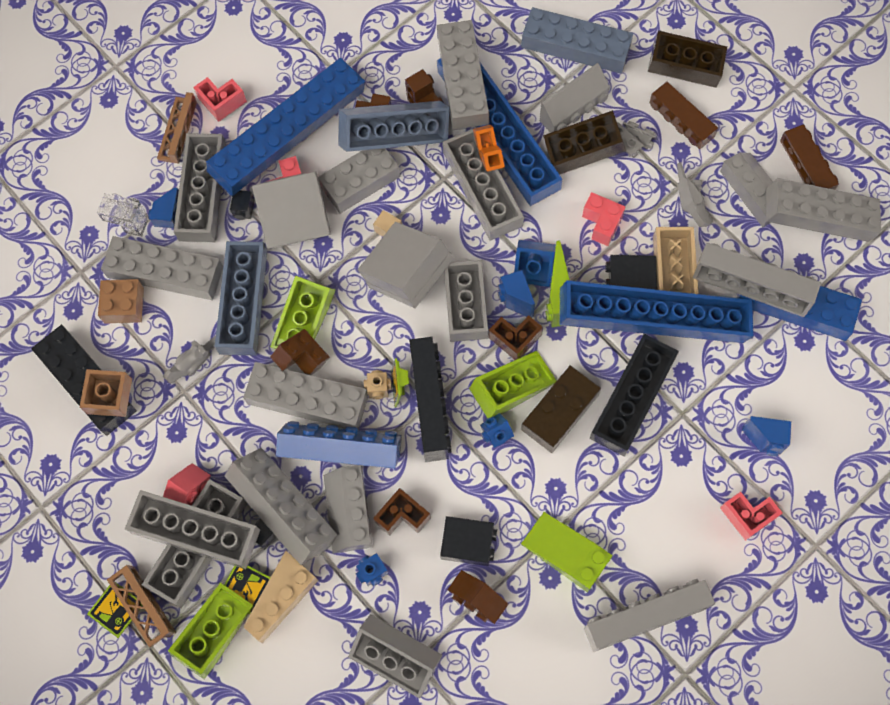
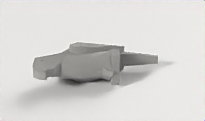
M679 162L677 164L679 183L677 184L682 209L693 217L699 227H707L713 223V217L710 218L705 208V201L701 194L702 180L690 181L686 178L682 163Z
M216 336L204 346L194 340L191 343V348L180 354L174 366L163 375L164 379L171 384L183 376L194 375L211 355L210 351L215 346Z

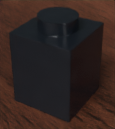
M240 190L232 196L230 211L234 218L238 220L251 219L255 201L252 191Z
M260 518L255 523V526L260 529L256 543L265 550L276 536Z

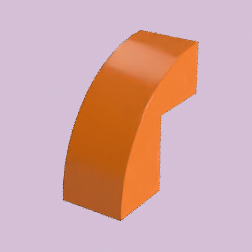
M486 125L474 128L473 133L485 170L488 172L504 168L502 151L497 146L493 126Z

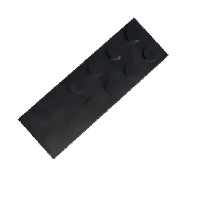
M61 324L31 349L80 406L86 370L102 369ZM128 401L126 417L86 415L103 434L108 436L137 410Z
M643 334L589 439L625 457L679 351Z
M433 336L409 339L425 462L447 460L448 453H452L450 436H446V434H449L448 419L443 417L447 413L445 398H441L444 397V389L441 379L440 361H438V345L433 343Z

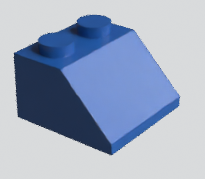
M519 240L514 272L522 270L527 284L550 287L556 244Z
M520 270L501 276L500 284H498L500 302H504L506 308L525 317L529 315L533 318L535 302L523 271Z
M750 416L742 426V431L760 452H764L768 456H779L790 446L792 421Z

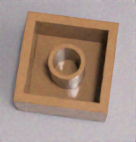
M139 280L100 281L98 317L104 324L142 322L144 287Z
M87 369L79 408L86 414L126 417L132 378L126 372Z

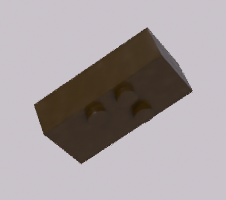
M658 30L653 43L648 72L717 88L723 75L728 46Z
M613 110L543 135L551 164L559 175L626 151Z
M569 365L524 420L521 430L550 453H553L599 396L601 388Z

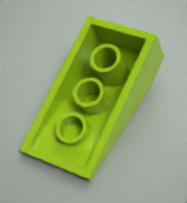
M560 240L556 241L549 303L546 304L547 311H545L546 320L551 323L552 328L562 326L560 325V287L567 280L570 281Z
M295 276L270 347L276 349L281 343L303 329L315 340L330 307L335 289L303 277Z
M535 351L476 377L469 390L487 418H490L499 413L501 415L551 387L557 380L539 353Z
M543 512L521 543L523 547L587 593L613 556L596 543Z
M220 582L168 650L169 654L205 680L252 610L253 605Z

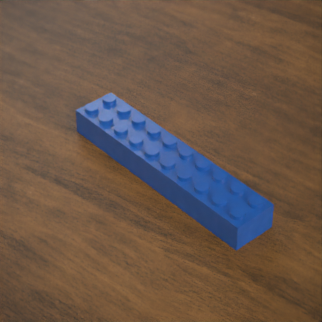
M340 57L207 160V172L231 196H234L337 114L339 109H343L364 92L365 80Z
M440 58L437 60V72L444 80ZM480 63L489 111V125L493 126L497 146L501 148L505 165L504 169L531 207L561 190L563 179Z
M569 280L560 287V325L735 343H745L754 337L752 300Z

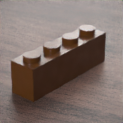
M666 81L651 94L649 102L651 107L663 115L667 122L675 126L676 130L688 138L689 142L699 150L716 136L718 127L669 82Z
M803 124L785 131L780 142L804 184L836 190L839 185L838 178L830 170L828 161L823 158L819 146L815 144L811 132L806 129L805 125Z

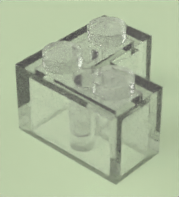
M104 193L97 211L102 221L118 224L125 233L141 237L149 220L148 214L138 199L132 197L129 199L123 198L115 193H112V195Z

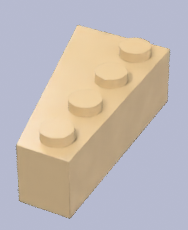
M285 551L248 617L244 628L259 642L263 643L319 580L303 565H300L291 554Z

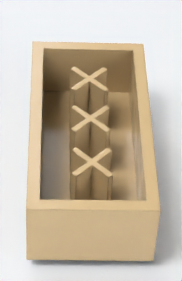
M656 227L653 234L654 256H656L657 290L699 294L698 280L693 278L697 267L694 227Z

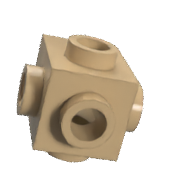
M374 370L372 373H367V380H364V389H367L369 399L389 397L388 390H392L391 378L387 377L386 372Z

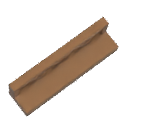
M186 92L185 98L175 97L157 156L158 161L179 164L185 145L186 133L189 131L197 105L193 93ZM179 103H183L181 111L178 110ZM178 119L175 127L173 125L174 120ZM173 134L172 141L170 142L169 136ZM169 149L168 156H163L164 152Z
M126 565L107 579L149 647H153L163 638L171 637L177 633L150 590L142 586L144 581L134 566ZM122 575L126 579L125 589L119 588L115 583V580ZM128 592L136 594V605H129L127 602ZM139 609L147 611L146 622L139 621ZM150 625L156 626L161 633L153 640L148 635Z

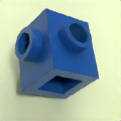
M500 413L480 424L483 431L481 433L483 440L486 443L489 442L494 448L514 437L508 421Z
M377 553L371 557L367 555L358 561L359 564L356 566L358 572L355 573L361 584L366 582L367 586L371 584L372 586L378 585L383 581L382 577L389 574Z

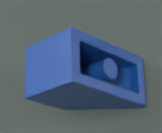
M172 188L153 202L148 217L154 227L174 228L179 194L178 188Z

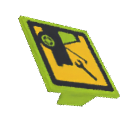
M395 358L391 370L394 408L399 404L401 396L405 395L404 386L409 384L408 370L400 368L397 358Z
M248 565L246 569L234 566L224 585L251 603L254 608L271 577Z
M115 582L119 588L124 589L117 582ZM110 585L87 613L88 616L117 638L122 635L132 622V619ZM128 592L127 602L129 605H136L137 598Z

